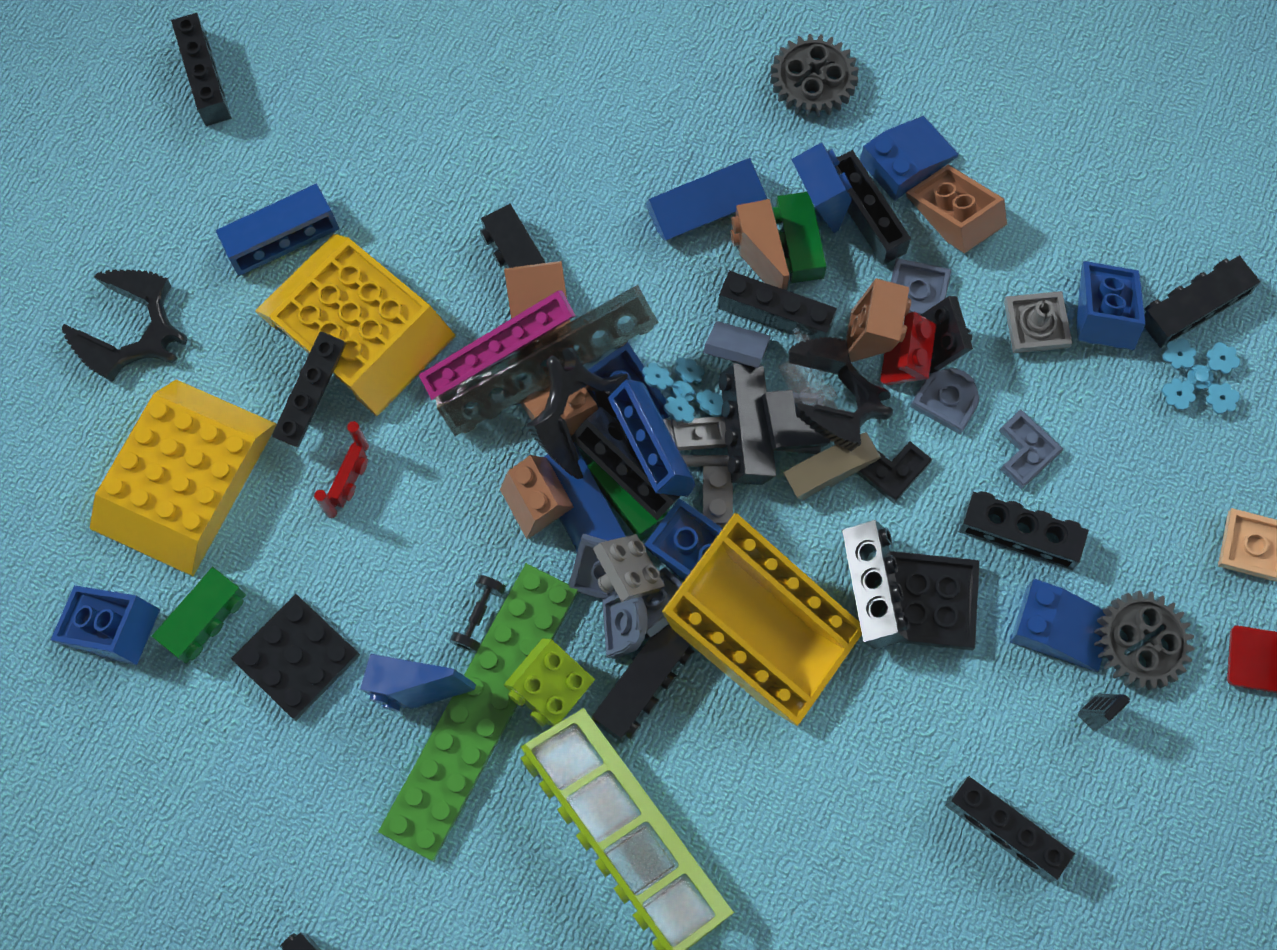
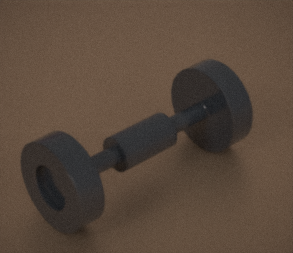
M479 575L475 583L477 587L485 592L481 601L476 602L468 620L470 625L466 634L453 632L449 640L455 646L472 653H477L481 644L470 637L475 626H479L487 609L485 604L490 593L502 596L506 589V586L501 582L484 575Z

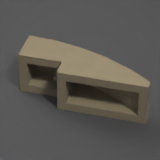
M868 433L860 434L861 445L853 451L845 450L844 447L841 448L839 445H834L783 472L796 497L805 500L825 487H832L880 459L881 456Z

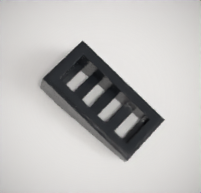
M1122 694L1095 695L1078 712V716L1093 731L1098 730L1110 722L1130 702V698Z

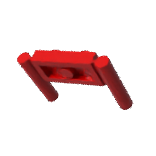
M351 421L347 425L354 443L351 444L328 494L324 490H317L314 493L315 500L328 518L336 517V506L343 508L346 501L352 499L356 489L355 482L358 476L362 475L367 468L368 459L365 451L369 448V444L359 424L355 421Z

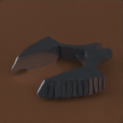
M112 269V272L110 270H106L105 273L101 271L94 276L97 281L108 289L148 307L151 323L140 341L123 346L119 350L83 331L76 330L66 324L62 326V333L66 334L64 338L68 340L66 342L69 345H72L71 348L75 350V354L82 359L81 361L90 370H93L110 382L114 381L125 365L140 359L156 358L170 363L176 361L178 358L166 350L167 345L175 341L184 345L187 343L186 335L174 328L166 316L164 302L172 287L168 278H163V276H159L157 273L153 274L150 271L148 273L145 270L142 272L141 270L117 271Z
M819 337V339L805 340V342L800 341V343H796L795 346L792 345L789 349V363L837 374L842 383L856 397L857 410L853 413L818 404L810 406L796 403V416L802 422L804 421L805 425H809L810 429H814V432H819V435H824V438H829V441H834V444L839 445L841 448L844 447L845 450L853 451L861 445L860 427L867 420H887L892 416L893 409L881 403V401L891 397L890 392L885 388L870 383L852 365L846 340L842 341L836 337Z
M568 347L563 350L564 368H562L557 357L552 355L548 358L547 368L551 386L545 409L525 426L529 428L528 431L531 432L534 440L538 442L542 449L558 465L568 472L569 475L574 476L576 479H582L584 477L578 464L579 457L566 421L561 417L564 413L568 397L582 388L594 391L600 407L602 406L619 422L608 397L627 379L628 375L615 374L611 377H599L588 371L580 361L577 352L573 348Z

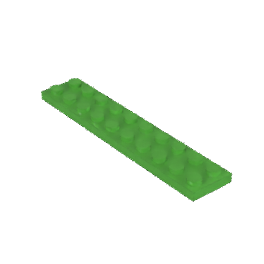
M525 563L464 674L465 677L476 684L475 690L453 696L383 821L378 831L380 834L433 862L435 861L518 706L508 696L510 691L504 686V683L542 638L554 639L578 594V589L569 588V584Z

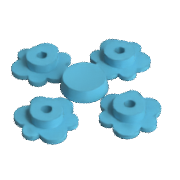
M1182 338L1177 340V342L1169 341L1167 343V349L1162 355L1164 361L1171 363L1174 369H1180L1181 366L1189 369L1187 381L1182 382L1179 378H1174L1171 383H1167L1162 387V393L1167 397L1165 399L1167 405H1175L1178 410H1185L1188 408L1189 403L1194 402L1196 399L1195 394L1192 393L1194 389L1203 390L1209 387V395L1206 397V402L1212 405L1215 413L1223 414L1226 410L1232 412L1236 409L1235 403L1240 399L1239 392L1231 389L1228 383H1223L1221 386L1219 384H1212L1214 380L1212 371L1220 370L1223 374H1228L1231 369H1236L1240 365V359L1236 356V349L1234 347H1227L1222 342L1216 343L1213 349L1206 353L1209 359L1207 367L1204 365H1194L1193 357L1196 355V350L1190 347L1188 340Z
M684 358L676 360L675 372L679 374L683 381L674 382L669 376V371L661 368L656 363H650L648 367L643 368L642 373L645 375L644 381L647 385L659 390L672 387L670 390L672 397L667 398L664 411L676 422L691 423L694 420L693 413L695 410L692 406L688 405L694 398L700 403V409L713 417L721 415L723 399L720 394L712 393L708 389L695 394L694 389L689 385L693 381L700 383L705 374L704 369L696 365L694 360H686Z

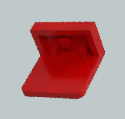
M910 312L905 316L904 325L907 326L903 342H899L892 351L884 353L881 382L883 384L893 385L929 379L936 331L935 323L916 312Z
M1234 626L1230 630L1227 681L1230 685L1277 693L1276 631L1244 626Z

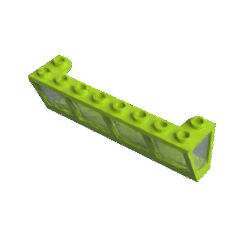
M584 708L521 746L524 756L520 759L533 778L539 775L543 779L539 785L547 797L551 799L555 796L559 801L561 807L557 809L567 825L574 822L580 832L575 836L585 850L588 851L592 848L599 858L594 861L605 878L611 874L618 885L613 889L622 902L625 904L630 901L637 910L633 917L644 931L649 927L656 938L652 941V945L656 950H688L733 915L734 912Z

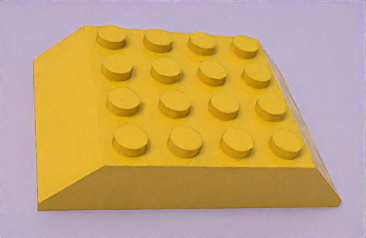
M179 380L172 381L152 395L96 491L90 529L193 577L277 424Z
M737 513L733 514L662 610L663 615L675 632L761 705L796 726L803 720L862 635L860 622Z

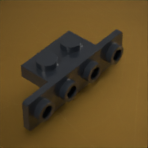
M319 332L300 371L296 384L288 397L272 437L294 447L300 446L346 346L345 341L327 333Z

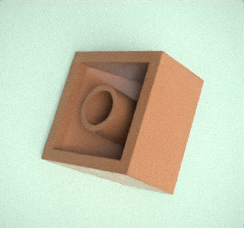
M529 455L507 472L500 488L526 539H530L574 508L551 464L545 457Z

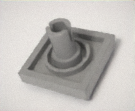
M1062 291L1005 297L1004 305L1013 353L1071 347L1072 339Z
M637 534L601 542L593 548L606 572L605 575L598 579L599 587L607 594L612 593L615 589L621 602L658 592L665 587L660 578L659 571L650 560L645 546L639 540Z

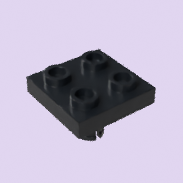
M956 296L946 297L921 314V316L936 324L930 373L939 371L973 349L971 344L972 334H968L971 330L966 328Z

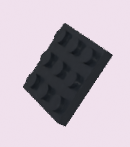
M890 551L898 566V572L895 573L896 583H899L904 596V600L900 601L902 612L906 613L910 626L906 630L908 640L900 643L973 651L976 640L980 560ZM888 606L884 608V615L887 613Z
M295 594L231 659L290 717L297 721L360 654Z

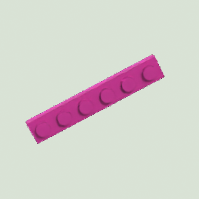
M558 290L420 373L419 377L431 400L437 399L574 318L576 315L563 291Z

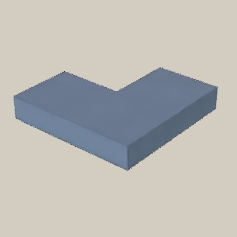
M1021 409L999 430L1001 434L1019 449L1000 470L1021 490L1063 451V448Z

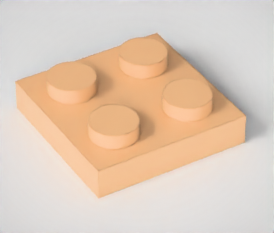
M1231 508L1227 514L1218 567L1277 582V520Z

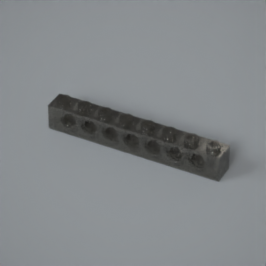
M636 285L435 397L437 410L454 436L460 433H468L483 420L493 419L510 405H518L528 395L550 387L551 381L548 368L541 365L550 356L557 357L562 368H564L563 350L571 345H579L580 347L576 352L582 364L593 363L599 360L607 351L623 347L634 336L648 333L659 322L641 289ZM624 316L630 317L627 323L618 324L620 318ZM605 331L602 337L592 338L595 332ZM526 373L529 375L525 380H516L519 374ZM494 388L504 389L500 394L490 393ZM469 402L478 403V405L474 408L465 407V405Z

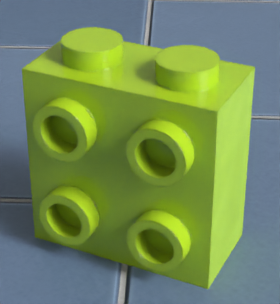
M542 638L504 683V686L510 691L508 694L510 699L521 707L525 704L532 711L530 716L544 727L546 724L555 726L561 722L595 679L552 639Z

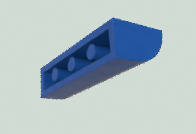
M747 158L648 199L645 205L657 232L666 241L736 212V205L766 200L767 196L751 158Z
M316 183L215 231L239 277L340 228Z
M626 379L608 397V400L655 493L688 497L695 487V480L652 397L643 383Z
M574 443L579 457L578 464L584 477L582 479H576L574 476L569 475L548 454L544 457L548 459L574 508L559 517L578 552L583 534L607 541L626 536Z

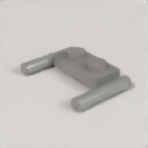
M723 416L694 418L691 423L676 422L674 419H663L679 451L724 448L727 446L725 443V418Z
M682 455L687 467H703V515L724 528L733 516V483H731V474L727 466L729 455Z

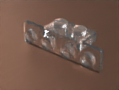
M798 328L793 330L797 343L810 340L807 333L801 335ZM789 361L778 366L788 389L793 392L795 403L810 406L818 404L838 409L834 402L838 396L831 382L825 384L821 376L826 372L791 364Z

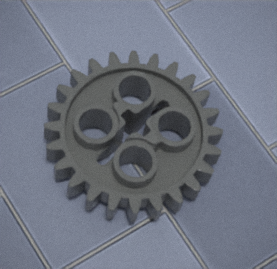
M809 34L807 41L798 36L797 44L789 40L787 49L780 47L779 55L774 56L770 72V83L773 84V93H779V102L787 100L786 109L793 105L796 106L795 114H798L803 109L805 110L806 117H809L811 111H815L817 117H820L821 110H825L828 115H831L832 107L840 111L842 102L848 104L850 96H854L859 70L858 67H855L856 58H849L850 49L841 51L842 42L834 46L833 37H830L825 42L823 41L822 34L819 35L817 40H813L812 35ZM792 71H796V72H799V74H794V73H791V72H792Z
M1141 591L1133 593L1132 596L1130 593H1126L1121 596V599L1116 598L1111 601L1112 606H1107L1103 609L1106 616L1097 619V622L1104 626L1094 630L1095 634L1102 636V640L1094 643L1095 646L1103 647L1104 649L1098 655V658L1107 657L1109 661L1104 668L1114 667L1116 670L1113 678L1115 679L1123 675L1125 686L1133 681L1137 690L1145 685L1148 690L1155 689L1157 686L1159 688L1168 686V682L1172 683L1178 680L1177 674L1180 675L1187 671L1182 664L1186 665L1192 662V659L1186 653L1195 650L1193 646L1187 644V641L1194 638V635L1185 633V629L1191 624L1181 623L1180 619L1183 617L1184 612L1175 614L1173 612L1175 603L1173 602L1167 606L1164 605L1165 596L1163 595L1154 600V594L1151 591L1145 594L1144 597ZM1143 614L1148 616L1150 626L1144 622ZM1160 625L1164 626L1163 631L1147 640L1143 646L1136 648L1128 656L1124 654L1125 650L1144 639L1145 635L1155 631ZM1120 630L1126 633L1128 637L1127 642L1121 639ZM1161 639L1168 643V651L1163 648ZM1139 655L1145 659L1146 668L1139 663Z

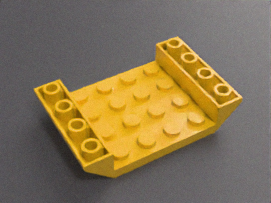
M333 234L255 310L275 330L279 327L308 353H310L319 332L327 333L345 341L346 346L333 375L350 388L356 399L376 416L456 337L453 331L426 301L350 238Z

